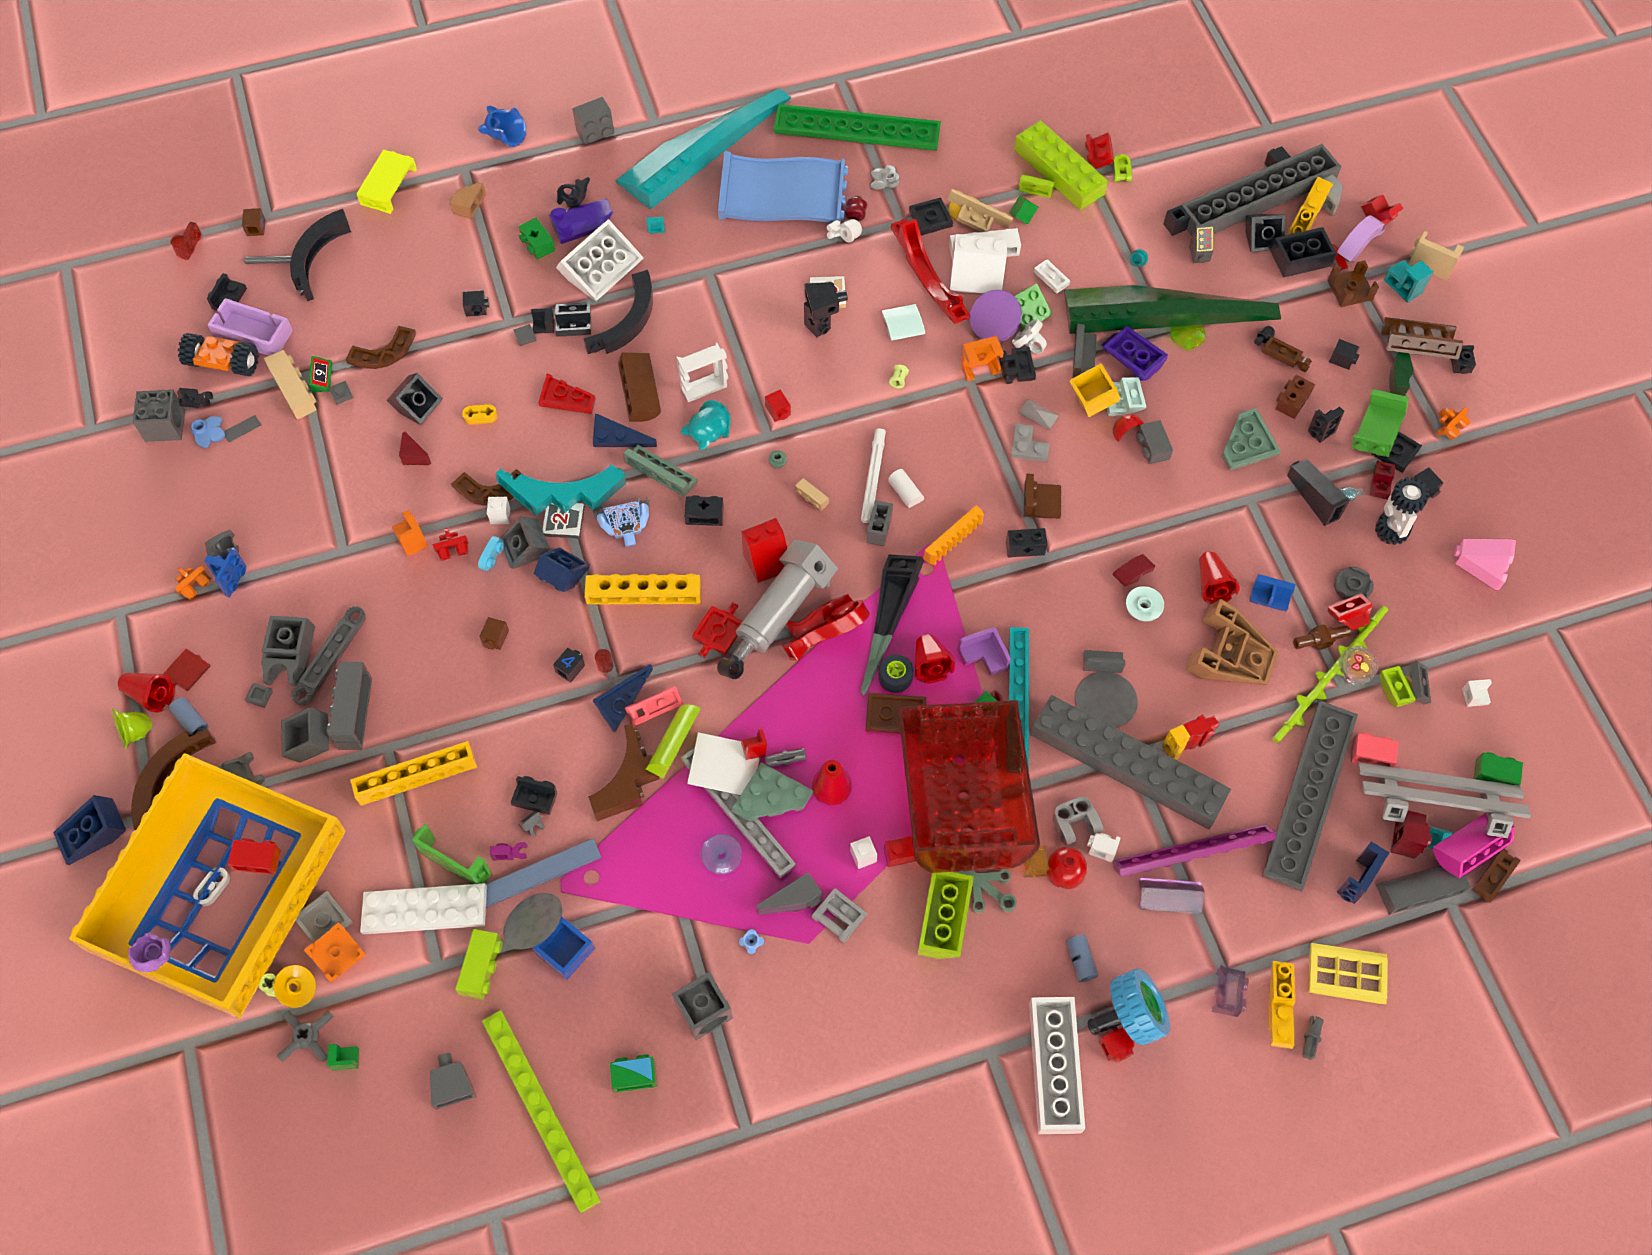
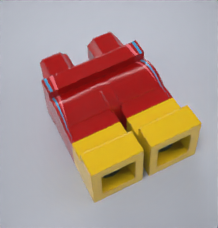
M1202 714L1197 719L1170 730L1162 747L1168 756L1177 760L1181 756L1182 751L1195 749L1198 745L1200 747L1204 746L1209 737L1215 734L1214 729L1219 727V723L1214 715L1205 718Z

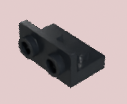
M222 273L212 291L209 292L207 300L211 308L217 311L225 298L239 302L247 287L243 283L230 280L226 273Z
M1339 406L1335 410H1330L1324 414L1320 409H1317L1308 429L1310 435L1321 443L1336 433L1344 410Z

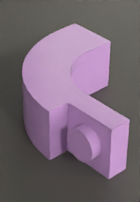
M1371 215L1367 216L1349 234L1337 253L1349 261H1356L1366 245L1374 237L1383 234L1385 231L1383 226L1385 224Z

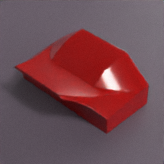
M1358 594L1328 606V613L1353 631L1370 623L1369 616L1372 603L1362 594Z

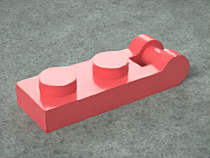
M672 686L637 703L625 707V710L631 717L630 722L632 726H636L682 705L683 702L676 686ZM642 708V711H643L644 714L641 715V716H638V713H637L636 710Z

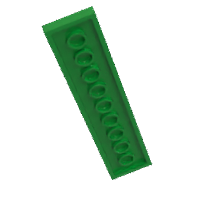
M778 104L774 133L937 151L941 121Z

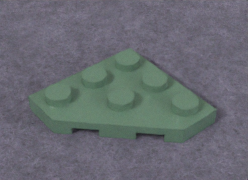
M1257 408L1239 414L1222 454V458L1229 471L1277 456L1280 453L1278 445Z
M761 763L734 804L731 812L748 821H753L763 816L771 817L784 814L786 811L803 810L811 798L813 790Z

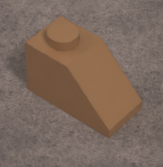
M480 182L456 191L455 195L450 199L453 214L472 219L486 195L483 183Z

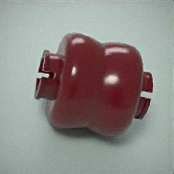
M860 196L848 199L845 210L846 217L849 220L862 221L866 216L867 202Z

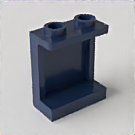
M1371 841L1356 859L1357 862L1367 868L1358 882L1349 877L1337 891L1341 898L1355 904L1368 890L1389 852Z

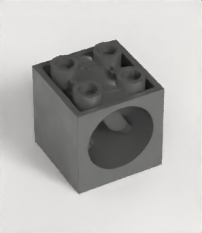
M174 390L136 391L132 422L144 441L182 440L185 408L180 406L179 398Z
M710 972L672 993L675 1005L695 1040L733 1019L731 1008Z

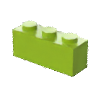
M473 929L455 989L459 995L484 1000L485 994L489 993L491 987L490 976L491 973H495L497 967L495 959L497 953L500 954L503 946V941H501L498 933Z

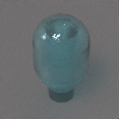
M1349 486L1339 489L1350 501L1355 500L1356 496L1364 495L1363 488L1355 489Z

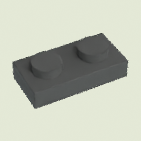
M1418 661L1410 663V677L1413 682L1412 693L1415 699L1422 704L1431 703L1427 667Z

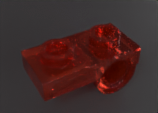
M189 222L183 235H176L170 240V244L179 258L189 260L191 254L194 253L195 246L201 239L202 234L197 223Z

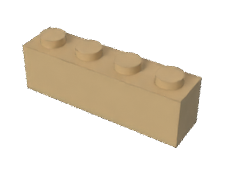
M281 350L265 357L264 360L296 419L317 411L314 405L316 400L312 393L308 394L307 390H309V387L305 380H300L302 375L298 367L294 368L292 366L295 362L291 355H286L285 351Z

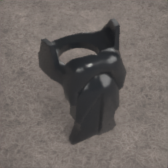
M586 177L582 181L576 179L575 185L564 184L559 186L557 190V203L561 205L565 201L569 207L579 206L585 199L590 178ZM564 189H572L571 194H566Z

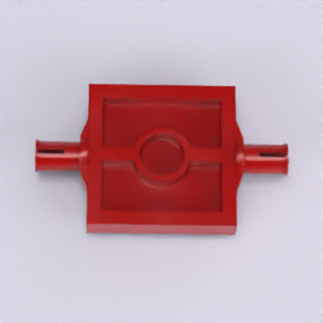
M732 602L727 611L720 610L714 606L710 607L692 635V639L704 645L698 653L700 657L706 658L710 650H715L726 656L738 637L736 630L743 622L733 615L739 607L736 603Z

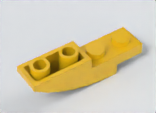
M1317 177L1287 235L1311 229L1333 183Z
M1272 962L1268 1007V1030H1270L1271 1046L1291 1049L1294 1047L1293 1005L1295 1003L1294 964Z

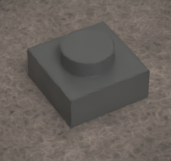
M346 381L329 387L337 405L353 398Z

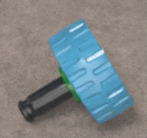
M1134 969L1114 978L1110 984L1114 1009L1095 1016L1094 1019L1091 1018L1087 1022L1088 1028L1093 1035L1122 1024L1131 1039L1139 1045H1146L1167 1036L1170 1032V1019L1164 1000L1153 980L1142 969Z

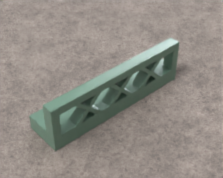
M637 445L633 451L627 448L624 452L625 463L683 497L697 483L695 477L640 445ZM638 452H641L642 454H644V455L646 456V458H644L643 456L639 455ZM672 470L673 472H675V475L668 471ZM682 479H687L690 481V483L688 484L686 481Z

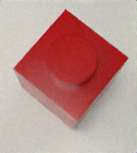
M781 389L765 396V407L775 422L784 420L791 415V405Z

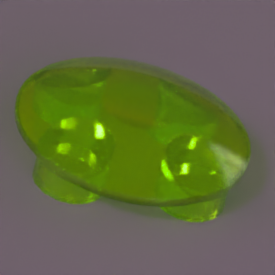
M1202 325L1172 327L1170 331L1171 340L1186 351H1191L1193 348L1200 346L1206 337Z

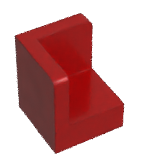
M762 728L758 729L757 737L741 740L746 760L765 757L767 741Z

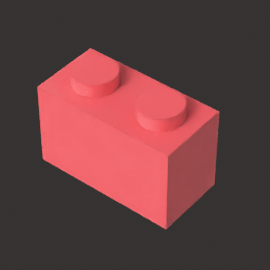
M1358 733L1353 740L1351 762L1394 767L1397 763L1398 741H1393L1388 737H1374L1369 733Z

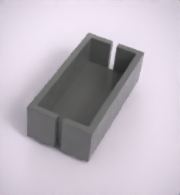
M339 662V667L335 670L336 687L332 689L334 701L329 709L331 721L327 724V735L330 736L338 750H362L372 677L363 662Z

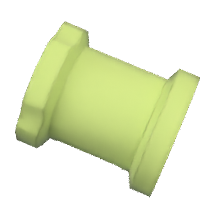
M895 365L889 384L894 388H903L905 386L904 380L909 370L904 365Z
M271 973L265 974L258 985L268 996L275 997L273 985L276 976Z

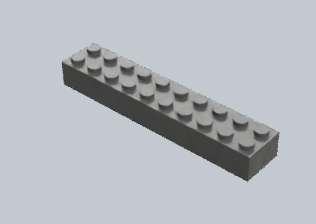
M1323 144L1315 146L1181 204L1191 216L1187 231L1193 236L1196 225L1213 223V233H1217L1246 220V215L1260 214L1310 192L1317 177L1324 179L1334 175L1337 178L1341 165Z
M1053 695L1050 696L1032 728L1031 736L1209 830L1231 791V788Z

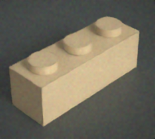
M804 478L796 484V493L804 497L814 508L822 511L829 504V498Z

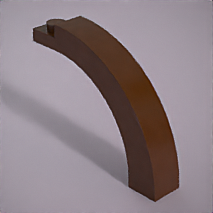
M208 729L198 731L193 736H190L186 731L167 742L148 761L137 780L133 792L131 816L134 830H137L142 816L150 809L153 798L160 793L165 779L174 770L176 761L184 753L191 756L217 743L215 737Z

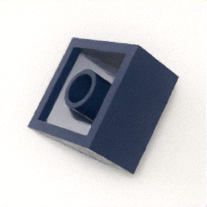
M559 547L540 554L533 574L538 576L541 581L555 586V589L565 592L576 586L589 569L590 564Z

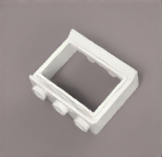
M715 343L716 346L708 347L683 358L676 356L680 388L688 402L727 387V379H729L726 372L728 367L725 361L727 356L724 349H720L718 343ZM713 363L714 374L689 383L688 372Z

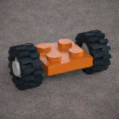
M191 333L183 334V337L180 339L181 342L178 344L180 346L178 348V357H180L179 361L183 365L202 366L229 371L230 367H232L231 370L234 374L252 376L255 372L254 369L257 368L258 350L253 344L207 336L205 339L202 335Z

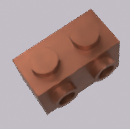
M1295 375L1293 380L1289 379L1284 387L1285 392H1280L1278 395L1276 410L1295 419L1311 395L1315 384Z

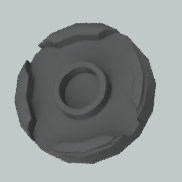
M1348 567L1347 569L1340 570L1334 581L1337 594L1344 600L1358 594L1368 598L1374 586L1370 575L1358 567Z

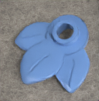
M212 416L206 420L197 419L193 421L191 432L195 436V442L203 448H208L211 441L218 442L224 439L225 433L219 427L223 419Z

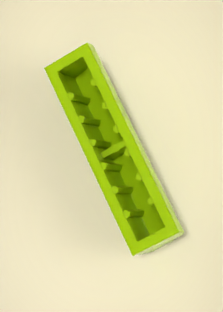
M689 704L679 707L646 770L664 779L701 709L700 707Z

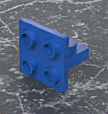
M231 548L226 559L221 556L213 557L207 555L204 561L215 576L216 583L227 597H231L232 593L236 591L241 576H244L247 567L234 548Z

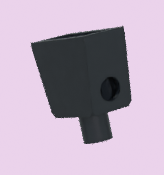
M832 282L804 284L805 298L812 321L838 313L839 302L848 300L846 290L836 292Z

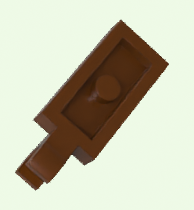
M1271 336L1262 350V353L1292 368L1297 365L1303 372L1308 371L1309 365L1312 362L1311 359L1302 356L1303 351Z

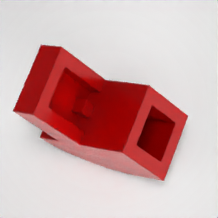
M1384 195L1373 197L1361 205L1366 217L1371 215L1385 225L1398 216V212L1403 209L1401 203L1389 206Z

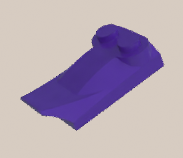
M606 198L567 210L555 208L551 211L549 219L560 243L563 244L592 234L608 219L610 220L613 211Z
M1128 326L1122 331L1114 333L1101 344L1106 352L1130 369L1134 377H1139L1140 381H1146L1163 366L1168 357V354Z

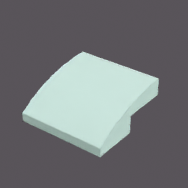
M916 304L882 310V317L886 323L887 333L891 341L925 334L924 325Z
M1139 377L1122 378L1120 382H1113L1121 400L1106 408L1108 416L1125 415L1146 409Z

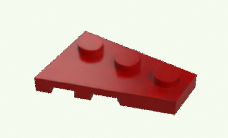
M547 373L538 403L540 407L592 414L596 398L595 395L578 387L574 388L561 379L559 381Z

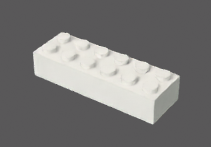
M1031 998L1029 1013L1038 1134H1080L1085 1130L1075 998Z

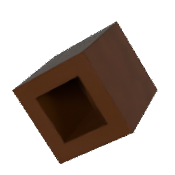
M261 208L243 209L242 227L247 236L264 235L265 217Z
M488 617L479 636L482 645L491 650L494 648L501 650L509 632L507 623Z

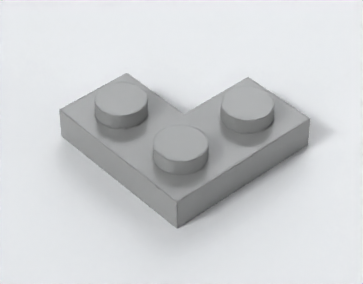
M1016 423L1011 458L1047 463L1050 443L1032 441L1034 426Z

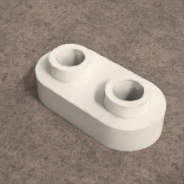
M220 867L218 872H221L220 876H223L222 881L210 883L207 888L210 890L209 897L199 902L202 906L213 904L229 884L230 875L224 868ZM210 871L195 889L194 899L198 900L213 872Z

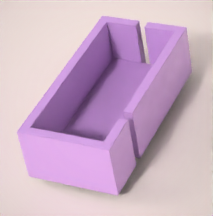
M226 298L217 309L219 314L215 313L207 325L213 337L253 344L257 347L256 349L259 353L268 356L281 351L293 332L287 318L275 314L271 316L269 312Z

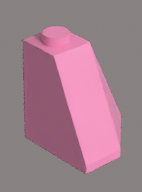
M1463 539L1461 544L1457 545L1454 550V556H1456L1455 564L1493 589L1499 590L1508 576L1506 572L1514 558L1516 540Z

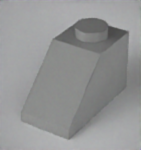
M1330 175L1324 178V180L1333 183V186L1323 207L1333 216L1339 205L1343 186L1334 175Z

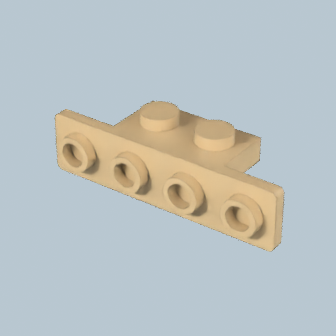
M951 189L947 200L962 207L956 221L979 232L989 231L992 222L1008 228L1013 220V217L1007 213L1000 212L990 205L981 203L976 198H971L961 191Z

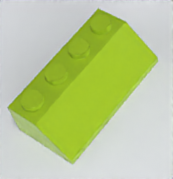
M933 868L918 955L936 959L957 958L961 956L974 876Z

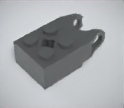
M269 617L261 661L263 682L265 684L271 685L277 675L283 670H287L289 684L297 686L299 683L298 681L306 671L315 625L308 618Z

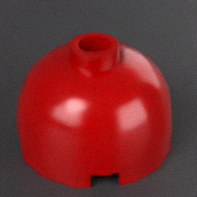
M1062 847L1050 855L1046 864V874L1054 886L1073 889L1084 881L1087 874V862L1080 851L1072 847Z

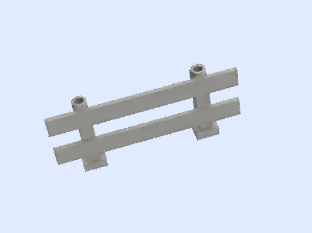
M1358 763L1360 775L1379 777L1380 783L1363 781L1362 787L1364 794L1383 796L1385 802L1382 812L1383 820L1404 823L1409 805L1408 801H1402L1401 799L1484 811L1488 818V824L1485 829L1486 834L1508 838L1514 822L1512 817L1505 815L1524 818L1531 817L1528 805L1502 802L1498 796L1523 799L1524 794L1521 786ZM1396 780L1480 792L1481 798L1401 787L1397 785Z

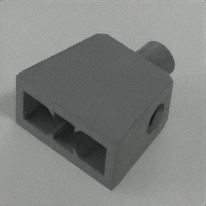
M451 1053L439 1055L440 1067L430 1071L432 1107L437 1110L476 1098V1093L464 1065L460 1061L453 1063Z

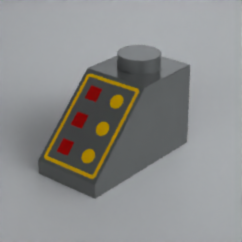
M1213 223L1195 226L1189 246L1193 263L1210 262L1214 251Z

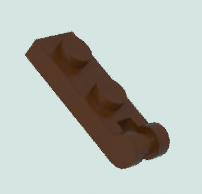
M1504 848L1498 852L1472 890L1490 903L1521 860L1516 856L1512 857L1509 855L1508 851Z

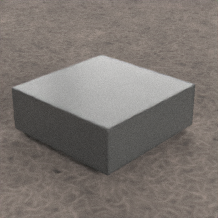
M530 324L513 329L519 346L536 341Z
M253 683L245 701L265 708L273 690L269 687Z

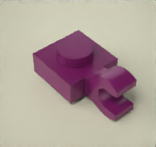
M519 842L512 848L508 844L499 843L496 846H490V856L493 861L514 860V858L526 859V853H519V850L527 848V844Z

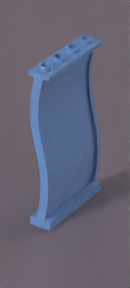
M724 151L718 206L719 219L733 218L748 221L811 220L832 223L836 220L844 221L842 206H845L846 195H843V191L847 189V180H844V176H848V166H845V159H842V161L815 157L761 159L732 155L731 152Z

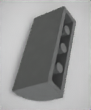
M1439 865L1378 883L1376 887L1388 914L1391 915L1465 893L1471 885L1466 874L1458 878Z

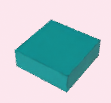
M647 217L648 233H665L664 217Z

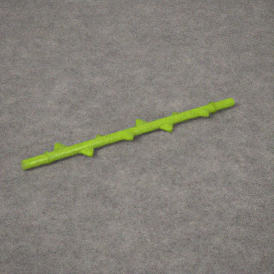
M1382 606L1370 618L1368 625L1358 628V636L1348 647L1338 646L1340 657L1327 673L1317 671L1315 675L1319 683L1307 697L1302 695L1296 697L1299 707L1283 723V726L1272 738L1274 742L1279 743L1288 731L1292 730L1293 725L1304 726L1302 714L1315 699L1324 701L1327 698L1323 689L1335 675H1346L1343 667L1345 657L1347 661L1355 650L1366 651L1367 646L1364 643V639L1375 626H1378L1379 621L1388 612L1387 607Z

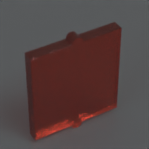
M185 649L163 674L172 678L171 681L175 685H179L186 691H189L211 665L201 659L200 655H195L188 649Z

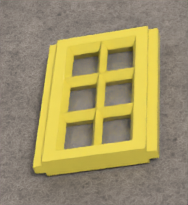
M1316 943L1310 944L1309 993L1387 1004V954Z

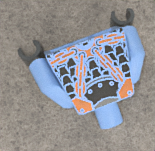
M646 497L647 501L641 502L640 498H638V501L604 509L600 507V512L596 513L594 510L592 512L600 527L608 535L615 536L616 539L623 537L625 547L636 545L634 535L641 533V529L646 527L649 518V498Z

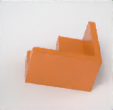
M407 510L402 512L405 520L392 526V529L406 555L410 556L427 548L428 545L413 514L411 515L410 511Z

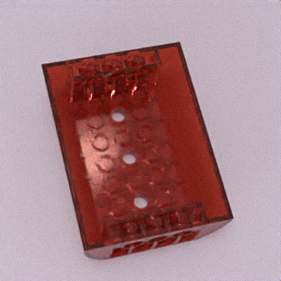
M1018 700L898 707L913 851L916 862L926 871L941 873L1015 868L1029 860L1039 849L1040 838ZM960 757L964 762L958 764L953 759ZM961 792H965L969 795V797L967 799H962L958 796V794ZM966 828H970V829H972L973 831H963V830L966 829Z

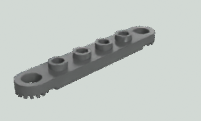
M352 606V608L350 607L344 617L340 619L298 681L299 683L291 692L292 699L296 704L306 705L313 699L363 625L366 615L361 607ZM354 613H360V617L357 620H351V616ZM300 692H307V696L304 699L297 698Z

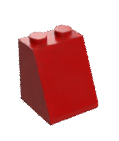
M777 518L741 531L743 554L757 583L778 576L785 567L779 559L788 548L784 532Z

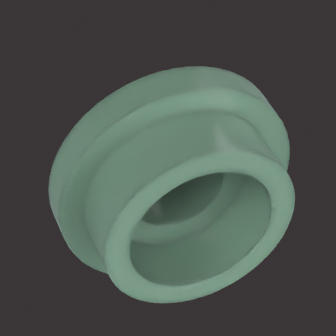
M773 451L769 455V463L774 468H781L787 462V456L782 451Z

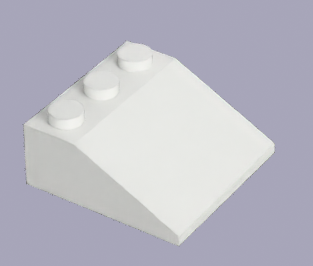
M956 234L953 241L950 291L984 294L992 290H1002L1008 239Z

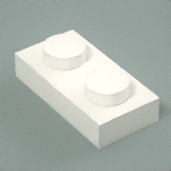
M1048 259L1034 268V273L1056 294L1070 285V280Z

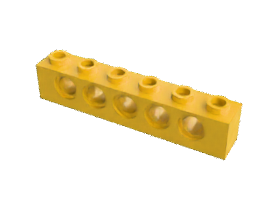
M692 573L687 575L593 574L586 576L585 599L587 604H701L700 575Z
M466 741L350 779L354 796L360 806L477 768V763L469 742Z

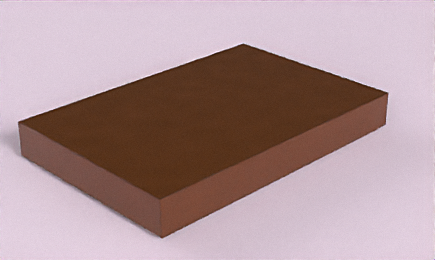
M868 693L866 731L924 735L927 697Z

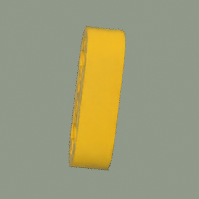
M489 404L468 406L462 411L464 421L467 424L492 423L498 417L496 408Z

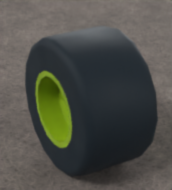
M894 654L887 656L879 666L878 678L881 686L889 692L899 693L905 691L913 680V665L908 658L902 655Z

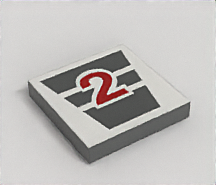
M551 503L545 512L543 524L545 537L580 539L584 504L576 503L570 510L564 513Z

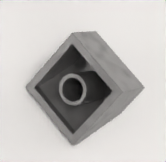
M520 516L500 537L502 538V543H504V551L512 569L539 560L540 554L550 549L539 520L536 518Z

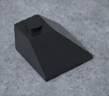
M1285 214L1246 215L1245 233L1250 252L1269 251L1275 238L1285 236Z

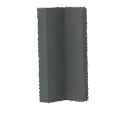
M1077 324L1072 378L1095 367L1097 335L1084 333V324Z

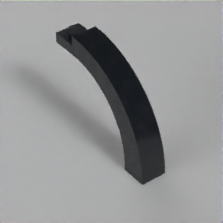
M343 209L332 212L311 225L300 237L293 250L290 262L291 278L296 290L300 291L301 296L305 295L307 301L314 300L309 283V270L316 254L330 241L351 232Z
M648 269L631 275L635 289V299L625 318L611 329L583 339L587 354L596 353L605 349L606 354L614 352L631 342L642 331L650 317L653 306V291Z

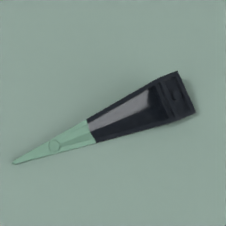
M889 554L882 571L879 604L871 650L861 688L863 696L874 677L920 579L918 576L924 563L922 556Z

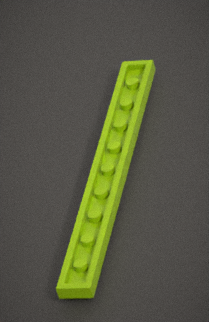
M500 1010L482 1022L580 1213H583L601 1201L511 1027Z

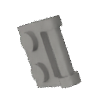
M834 888L814 912L812 919L816 922H821L839 936L840 941L845 943L865 919L867 913ZM828 910L848 926L844 931L826 917L824 912Z

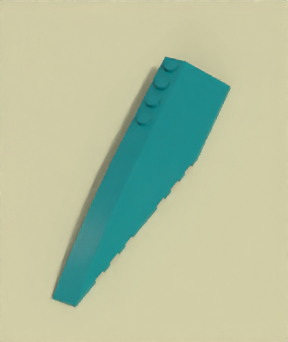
M779 88L660 145L620 176L616 183L651 210L778 109V104L787 103L791 96Z

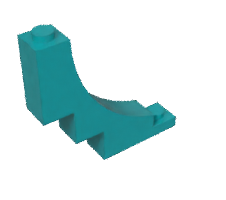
M612 464L602 472L580 481L554 483L536 480L523 474L514 479L509 472L506 473L500 469L496 472V481L532 514L537 516L551 503L564 513L580 501L596 511L625 485L626 475L622 469L616 468Z

